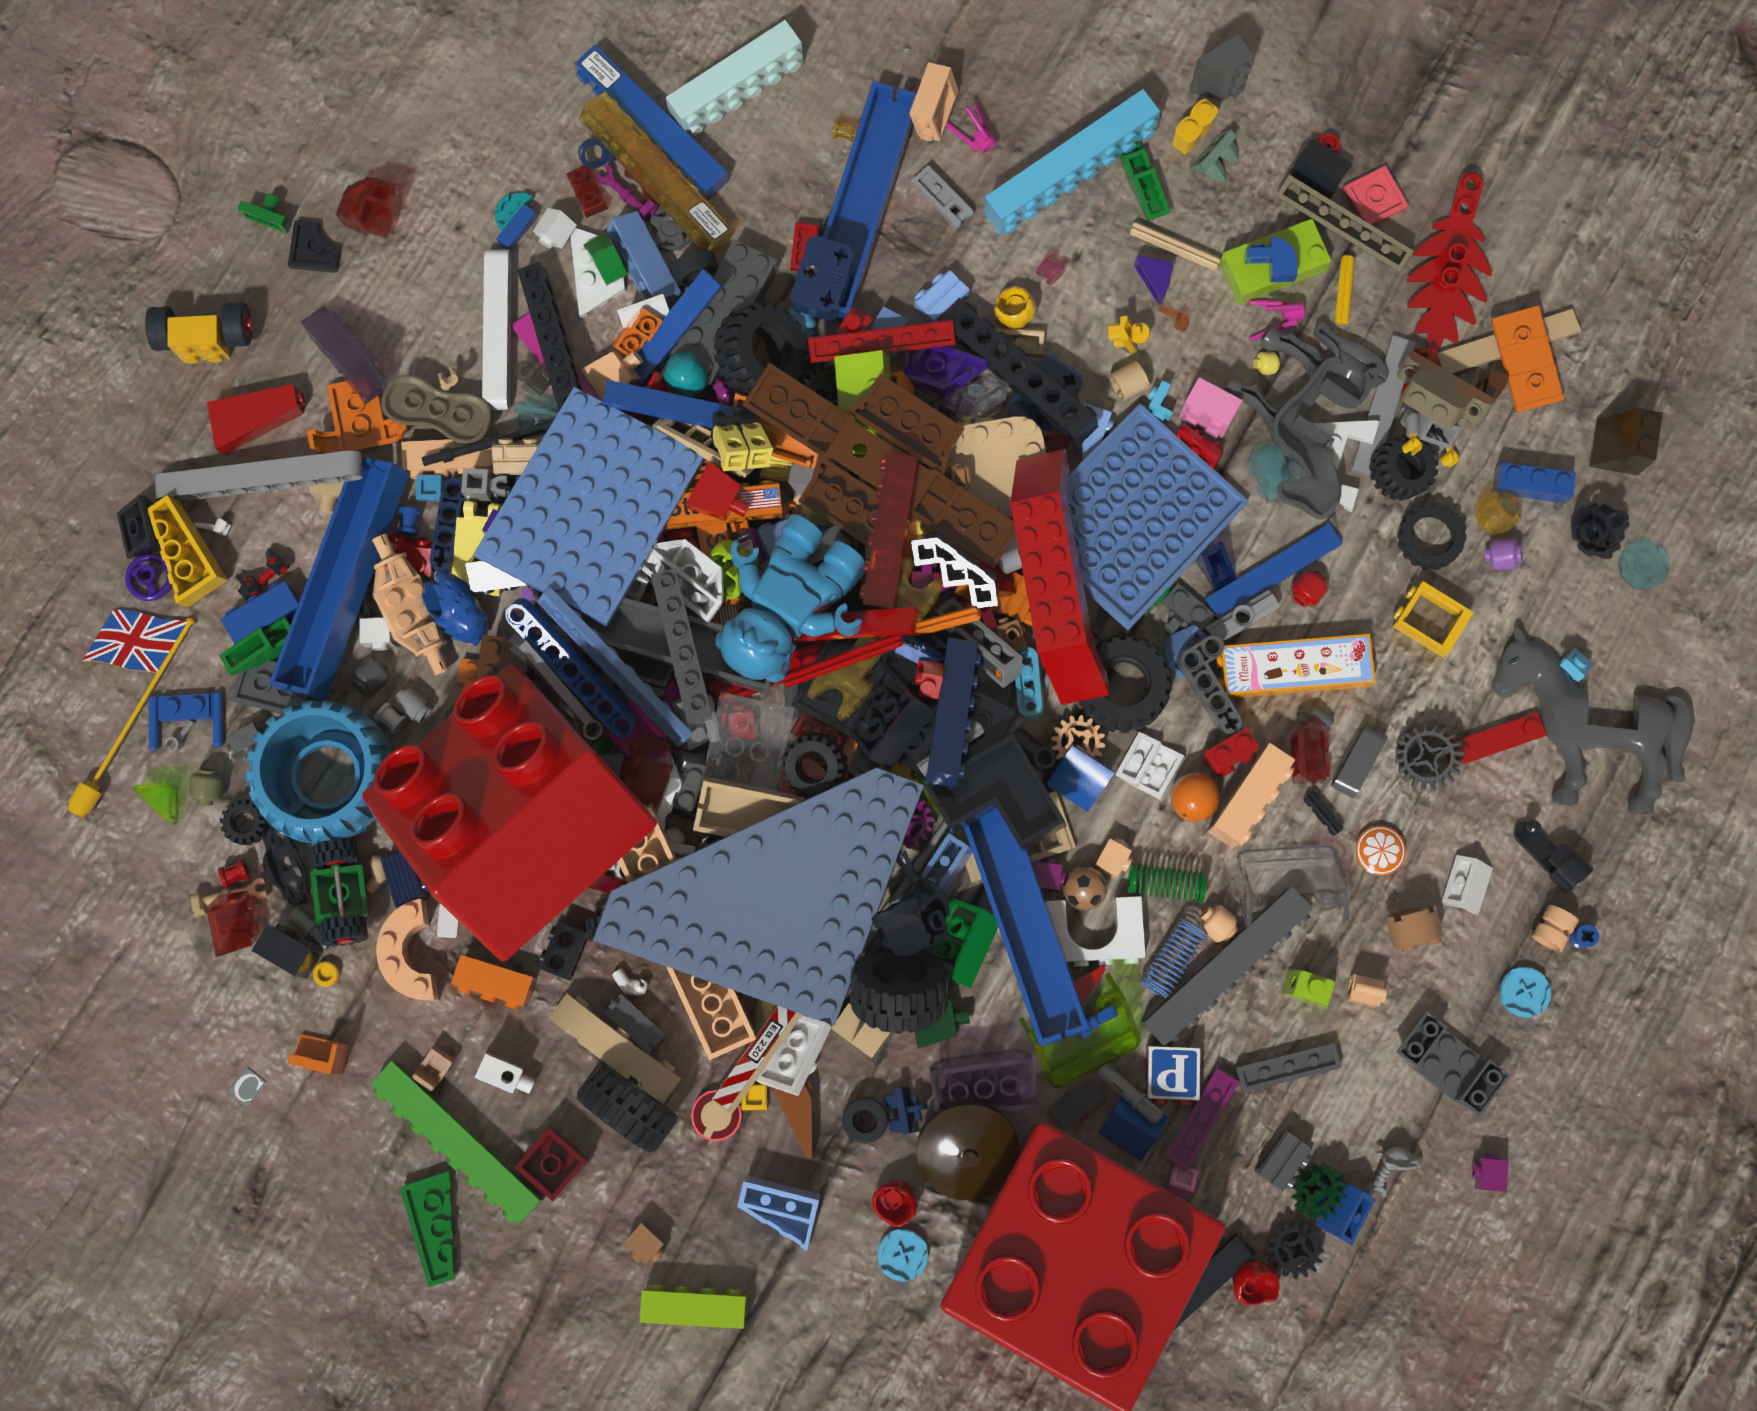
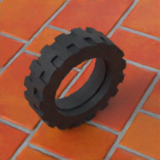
M1424 503L1422 506L1418 505L1413 508L1402 520L1397 533V538H1399L1398 547L1404 552L1402 554L1404 558L1412 561V565L1421 566V569L1424 570L1429 568L1438 570L1441 567L1448 566L1463 551L1464 542L1467 538V534L1464 532L1466 527L1464 523H1461L1460 515L1458 513L1455 514L1451 507H1444L1441 503ZM1432 517L1445 523L1450 530L1452 539L1448 550L1441 555L1435 556L1425 554L1419 550L1412 538L1413 526L1417 521L1422 518Z

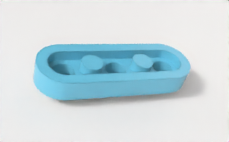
M1027 647L1017 651L1023 659L1021 675L1015 679L1018 710L1024 718L1033 720L1040 717L1043 713L1044 701L1040 658L1033 648ZM1027 659L1032 660L1030 664H1024ZM1034 682L1032 687H1026L1027 683ZM1029 706H1036L1033 711H1028Z

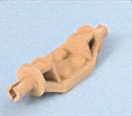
M380 535L372 539L381 558L380 563L374 565L376 573L373 596L391 635L396 642L412 651L415 657L426 656L434 676L448 671L449 667L440 651L442 649L441 646L448 642L443 639L441 626L435 624V620L428 613L422 601L421 594L424 592V584L419 574L406 559V552L395 554L387 537L388 535ZM385 567L389 568V572L392 578V581L388 583L386 580ZM418 634L425 645L424 649L413 639V635Z

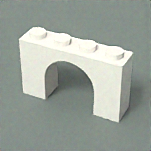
M1141 896L1114 899V936L1107 946L1096 950L1082 948L1071 939L1067 929L1065 900L1046 901L1067 962H1073L1074 967L1089 966L1091 961H1099V966L1114 965V960H1124V964H1139V959L1145 958Z

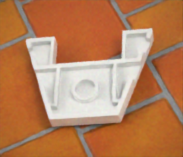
M1380 421L1312 424L1335 439L1329 452L1333 459V464L1338 470L1347 439L1350 438L1373 444ZM1290 459L1287 472L1298 479L1307 476L1303 469ZM1341 484L1342 494L1339 504L1344 506V509L1352 512L1359 489Z

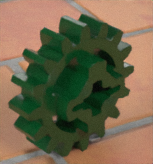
M1321 1163L1320 1167L1312 1164L1311 1171L1304 1168L1305 1175L1303 1177L1297 1176L1298 1181H1300L1299 1185H1293L1292 1187L1297 1190V1193L1292 1195V1199L1297 1201L1294 1206L1307 1218L1310 1217L1317 1221L1320 1217L1323 1220H1327V1213L1333 1216L1336 1215L1335 1207L1342 1208L1343 1206L1339 1201L1347 1197L1342 1193V1190L1347 1188V1185L1342 1182L1344 1176L1338 1173L1337 1169L1325 1163Z

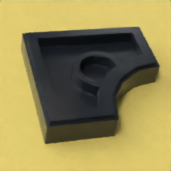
M294 220L288 267L290 269L337 273L340 249L329 245L323 240L320 234L319 223Z

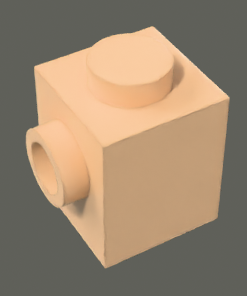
M1109 839L1094 868L1116 879L1121 870L1126 872L1133 859L1129 855L1132 850L1128 849L1129 845L1121 839Z

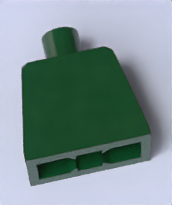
M948 1000L947 1010L937 1023L931 1024L929 1028L924 1030L917 1029L915 1032L917 1049L956 1037L955 1026L970 1024L968 1008L953 1011L952 1002Z

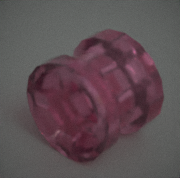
M1050 255L1037 268L1036 274L1043 276L1046 279V283L1051 286L1063 275L1066 267L1062 264L1059 265L1056 262V258Z

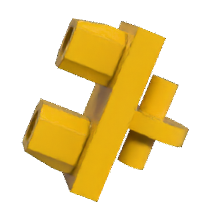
M1121 316L1120 323L1108 324V337L1110 341H1113L1115 348L1126 347L1130 353H1136L1137 347L1134 343L1143 344L1148 341L1150 329L1141 322L1133 325L1128 316Z

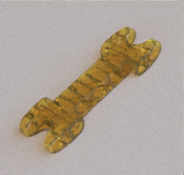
M907 557L894 569V574H890L888 577L893 578L890 598H886L888 587L882 586L880 588L879 594L887 599L881 609L915 607L919 610L917 621L921 622L935 604L944 584L943 580L938 577L925 588L917 589L909 584V576L915 561L911 557ZM887 636L861 637L851 649ZM882 654L816 677L809 688L807 697L814 701L828 689L839 690L842 693L843 702L836 718L842 722L845 721L861 705L871 691L873 685L864 678Z

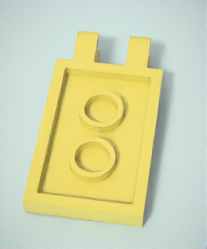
M467 500L464 501V517H457L452 573L461 580L466 581L469 586L466 563L470 558L474 557L473 553L484 537L482 529L492 510L499 511L502 504H489L488 517L476 516L478 501ZM502 588L494 589V592L483 595L501 596Z

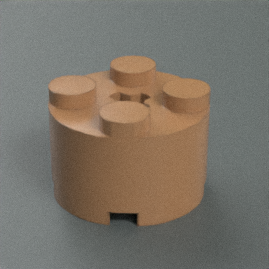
M1427 905L1428 909L1421 910L1420 906L1392 913L1393 917L1387 915L1385 918L1393 947L1406 952L1417 949V944L1420 943L1433 945L1442 942L1441 936L1444 934L1436 905Z

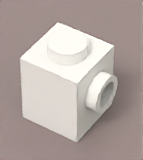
M547 208L533 232L539 237V242L545 247L551 248L553 246L562 249L575 229L576 224L562 211Z
M384 618L360 619V644L365 648L372 647V650L385 651L388 647L395 646V640Z

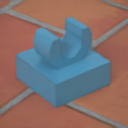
M417 475V501H440L443 485L442 475Z

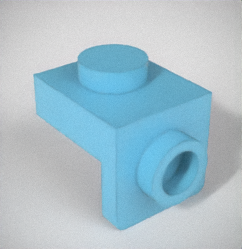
M1163 380L1159 387H1153L1148 397L1151 400L1148 411L1160 422L1165 421L1169 423L1173 412L1161 405L1171 384Z
M1576 647L1561 660L1560 664L1568 675L1578 682L1586 676L1594 665Z

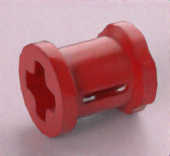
M244 859L238 860V863L229 867L218 868L220 880L226 889L230 888L233 883L243 879H251L250 870Z

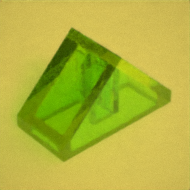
M165 783L135 785L132 788L166 822L173 825L178 822V786Z

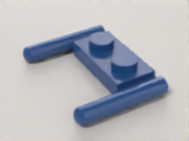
M223 693L148 697L149 750L157 751L159 749V722L213 719V745L217 748L223 746Z

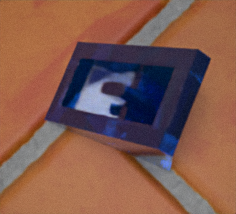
M1222 541L1201 552L1196 559V563L1215 592L1237 580Z

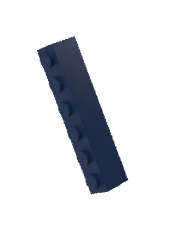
M948 637L926 783L956 788L958 778L963 779L965 764L961 763V757L967 755L969 741L964 740L965 733H970L972 719L967 718L968 711H973L975 696L970 695L971 689H976L978 674H974V668H979L981 653L977 652L978 642Z

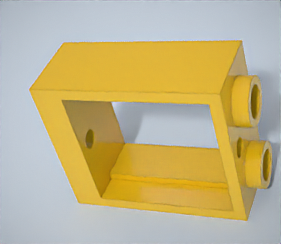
M1422 581L1417 587L1413 585L1407 593L1406 598L1409 600L1405 607L1400 605L1393 616L1396 621L1392 627L1444 658L1453 648L1474 612ZM1420 595L1457 617L1440 644L1404 622Z

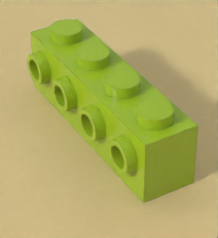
M648 1284V1289L644 1288L641 1292L639 1323L744 1329L747 1294H741V1289H726V1293H716V1288L700 1287V1292L690 1291L689 1286H674V1290H664V1285Z

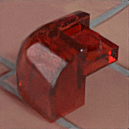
M365 177V179L347 186L338 206L336 216L345 226L364 235L370 233L387 239L394 220H398L402 203L400 188L397 184L385 180Z

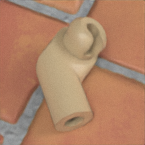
M374 855L369 859L372 877L365 884V888L372 894L386 880L380 860L382 857Z

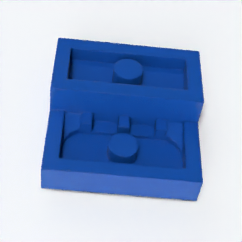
M1072 744L1046 785L1088 812L1115 771Z

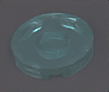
M1648 541L1635 542L1627 547L1620 555L1618 562L1619 573L1624 582L1633 589L1642 591L1651 590L1663 583L1670 568L1669 559L1664 550Z

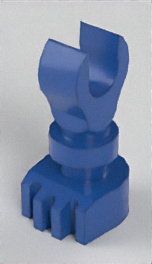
M1112 1005L1095 1016L1093 1014L1089 1015L1088 1022L1091 1029L1095 1028L1096 1030L1100 1028V1024L1117 1017L1118 1012L1115 1006ZM1088 1031L1080 1035L1084 1039L1092 1035V1033Z

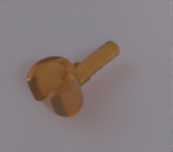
M1162 305L1159 307V311L1176 320L1174 323L1176 329L1181 331L1187 330L1189 324L1187 314L1173 312Z

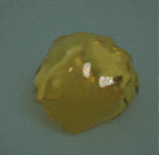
M1496 490L1487 493L1475 506L1477 524L1490 535L1498 536L1504 534L1521 520V503L1517 500L1516 496L1507 491Z

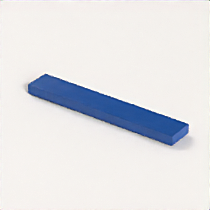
M703 269L662 320L663 322L650 341L646 340L638 352L643 362L635 368V371L640 376V381L636 386L643 387L653 375V372L657 370L722 289L723 285L707 270Z
M607 380L602 406L671 419L692 425H700L712 429L711 421L714 412L723 411L726 416H734L737 410H742V408Z
M1329 523L1205 598L1204 601L1218 620L1234 611L1237 606L1244 605L1340 547L1343 543Z

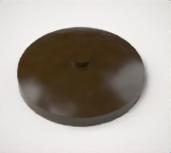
M960 1101L942 1107L928 1118L919 1133L916 1153L919 1169L924 1179L933 1189L957 1200H978L1002 1189L1020 1156V1145L1013 1124L1000 1110L978 1101Z

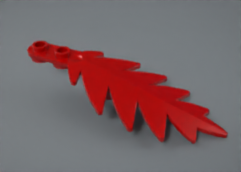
M1468 172L1460 178L1449 218L1432 225L1434 230L1445 231L1428 239L1413 252L1415 257H1439L1422 265L1406 279L1408 283L1434 282L1416 294L1407 304V307L1431 308L1418 322L1414 332L1427 333V348H1434L1437 352L1444 338L1453 343H1458V332L1453 315L1471 325L1476 324L1470 304L1461 290L1483 303L1487 302V297L1481 284L1467 266L1469 265L1487 276L1492 275L1484 254L1473 240L1485 241L1483 234L1473 225L1483 189V179L1475 172ZM1468 180L1473 181V189L1467 187ZM1461 204L1467 206L1466 213L1460 210Z

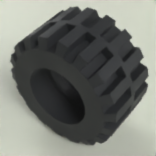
M1400 435L1382 444V446L1375 450L1376 454L1372 455L1370 459L1374 462L1369 465V470L1373 471L1370 478L1371 481H1376L1377 484L1374 485L1376 489H1382L1381 494L1383 496L1390 495L1392 500L1398 498L1399 501L1406 500L1427 491L1430 488L1429 486L1434 484L1436 479L1433 477L1437 476L1439 471L1435 469V466L1439 465V462L1434 459L1436 452L1429 449L1431 445L1428 442L1423 443L1420 440L1422 449L1413 456L1411 455V450L1408 453H1404L1402 445L1409 440L1407 435ZM1398 456L1403 457L1409 463L1411 468L1410 479L1404 478L1397 469Z
M818 732L805 734L794 740L785 749L786 753L782 755L781 759L783 764L780 768L781 771H784L782 778L784 781H788L789 785L787 787L790 790L795 789L797 791L795 794L799 796L806 795V798H810L840 784L844 780V774L848 769V765L845 763L848 759L847 755H844L842 752L844 750L842 745L838 746L837 740L835 738L830 739L828 734H818ZM815 751L825 758L828 769L827 774L822 779H812L804 773L801 760L806 752Z

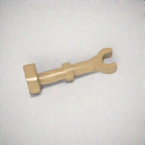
M258 878L247 887L234 890L229 888L222 889L220 893L203 896L200 892L193 893L190 896L192 911L198 917L206 915V906L222 902L229 904L235 899L244 897L265 899L268 897V893L266 891L257 892V889L261 885H266V881Z

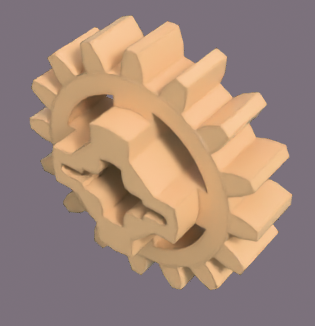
M1080 715L1078 721H1075L1074 717L1070 716L1068 724L1062 720L1060 722L1062 729L1057 727L1054 729L1055 734L1058 736L1051 737V742L1056 743L1052 749L1054 752L1058 751L1059 753L1056 756V760L1064 758L1072 746L1074 738L1076 740H1083L1082 748L1077 745L1078 748L1092 757L1101 758L1102 753L1098 749H1104L1105 744L1099 740L1103 739L1105 735L1097 733L1100 726H1091L1093 720L1091 718L1087 723L1084 722L1083 715ZM1074 727H1082L1086 730L1076 731ZM1065 734L1067 745L1062 748L1061 739L1062 735ZM1091 738L1094 739V749L1092 752L1088 746Z

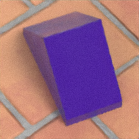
M1140 255L1136 257L1134 267L1159 306L1165 298L1173 263Z

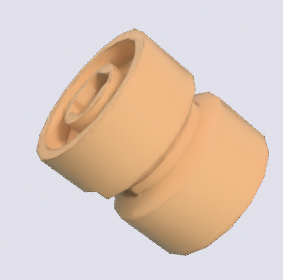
M1548 905L1542 916L1544 923L1537 925L1532 938L1547 948L1563 952L1569 940L1567 934L1573 933L1579 920L1562 908Z

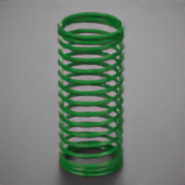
M1136 862L1130 864L1127 882L1128 894L1133 893L1134 895L1136 892L1137 877L1140 869L1138 894L1141 895L1146 868L1144 896L1147 895L1148 880L1152 868L1150 897L1153 895L1156 870L1157 885L1155 897L1157 898L1159 894L1162 870L1161 898L1164 897L1165 881L1169 870L1167 899L1170 897L1173 872L1174 886L1172 899L1174 900L1176 896L1179 872L1178 900L1181 899L1183 878L1186 872L1184 902L1187 899L1190 874L1192 882L1189 901L1191 902L1193 898L1194 881L1197 874L1195 903L1202 904L1204 902L1207 887L1206 871H1202L1199 875L1198 870L1195 873L1190 870L1188 873L1187 869H1185L1182 873L1181 868L1177 871L1174 867L1171 871L1170 867H1168L1165 871L1164 866L1160 869L1157 865L1154 869V866L1150 865L1148 869L1147 864L1144 867L1141 863L1138 864V867Z

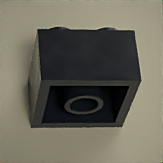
M279 923L276 926L267 924L251 950L291 975L308 979L323 952L317 949L319 946L317 943L308 938L296 937L297 931Z

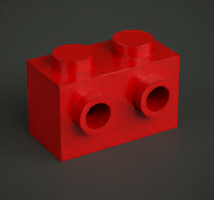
M1246 727L1204 752L1201 758L1213 778L1219 774L1225 777L1236 770L1234 765L1241 761L1245 765L1257 757L1255 753L1260 747Z

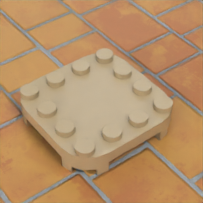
M1010 417L962 426L965 430L952 448L948 461L954 464L960 463L962 467L969 468L971 483L969 486H963L962 488L1006 517L1013 518L1010 501L1016 460L1046 453L1044 435L1041 428L1033 420L1026 417Z

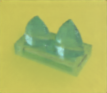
M526 401L517 402L515 413H518L519 429L537 425L539 419H542V423L552 421L556 418L559 410Z

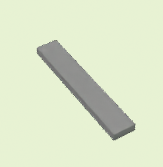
M1395 335L1391 337L1384 360L1388 379L1383 384L1376 386L1366 421H1380L1373 444L1359 442L1351 468L1352 472L1368 477L1373 474V471L1369 470V465L1374 462L1370 459L1372 455L1376 454L1375 450L1387 441L1404 384L1398 378L1397 372L1407 354L1411 350L1414 351L1416 344L1414 341Z

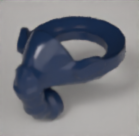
M602 137L589 138L580 145L578 156L581 163L586 167L599 168L608 161L610 163L617 161L620 158V151L612 148L608 141ZM591 145H598L602 149V156L596 162H589L585 158L586 150Z

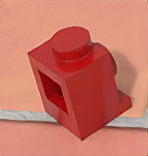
M918 660L914 685L919 686L918 696L938 699L943 679V663Z

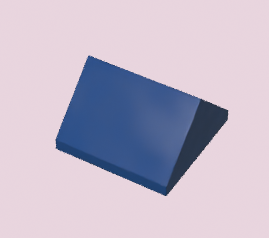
M1120 1096L1098 1133L1141 1161L1158 1140L1168 1117L1162 1114V1118L1156 1124H1153L1138 1110L1134 1111L1130 1103Z

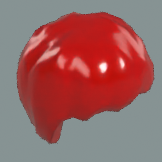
M889 1180L881 1184L874 1191L872 1196L873 1210L881 1220L886 1221L889 1225L902 1227L904 1224H908L917 1214L919 1201L914 1187L904 1180Z
M1255 1259L1243 1263L1232 1277L1234 1296L1245 1306H1259L1265 1302L1276 1301L1279 1297V1291L1281 1290L1280 1276L1268 1264Z

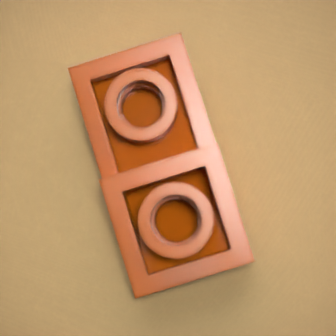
M642 307L622 329L612 346L625 355L630 354L633 350L638 353L646 340L650 341L663 321Z

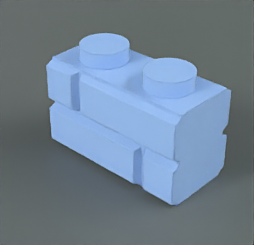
M950 270L946 274H938L932 281L933 286L927 291L925 289L921 290L915 297L914 309L927 323L939 321L938 318L958 299L964 302L969 297V288Z

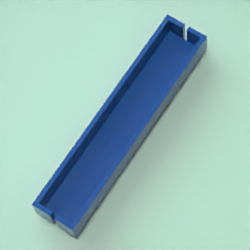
M876 81L872 82L822 237L838 243L848 244L852 247V251H854L855 263L839 315L836 318L839 321H843L851 307H855L913 125L909 113L917 93L898 88L897 102H894V87ZM841 257V259L838 260V266L845 257ZM811 273L809 278H813L817 274ZM831 297L827 304L824 305L825 307H828L829 304H832Z
M362 457L363 478L344 482L268 685L286 694L305 697L319 702L326 701L372 577L374 565H376L379 558V553L372 539L388 533L409 476L407 472L394 463L381 460L374 461L373 459Z
M996 808L965 826L964 829L1039 1046L1045 1047L1065 1040L1064 1034L1071 1038L1091 1031V1027L1028 849L1023 852L1021 851Z

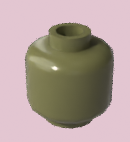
M197 769V772L193 773L190 777V797L198 800L199 805H213V801L219 800L223 796L224 777L218 773L217 769Z

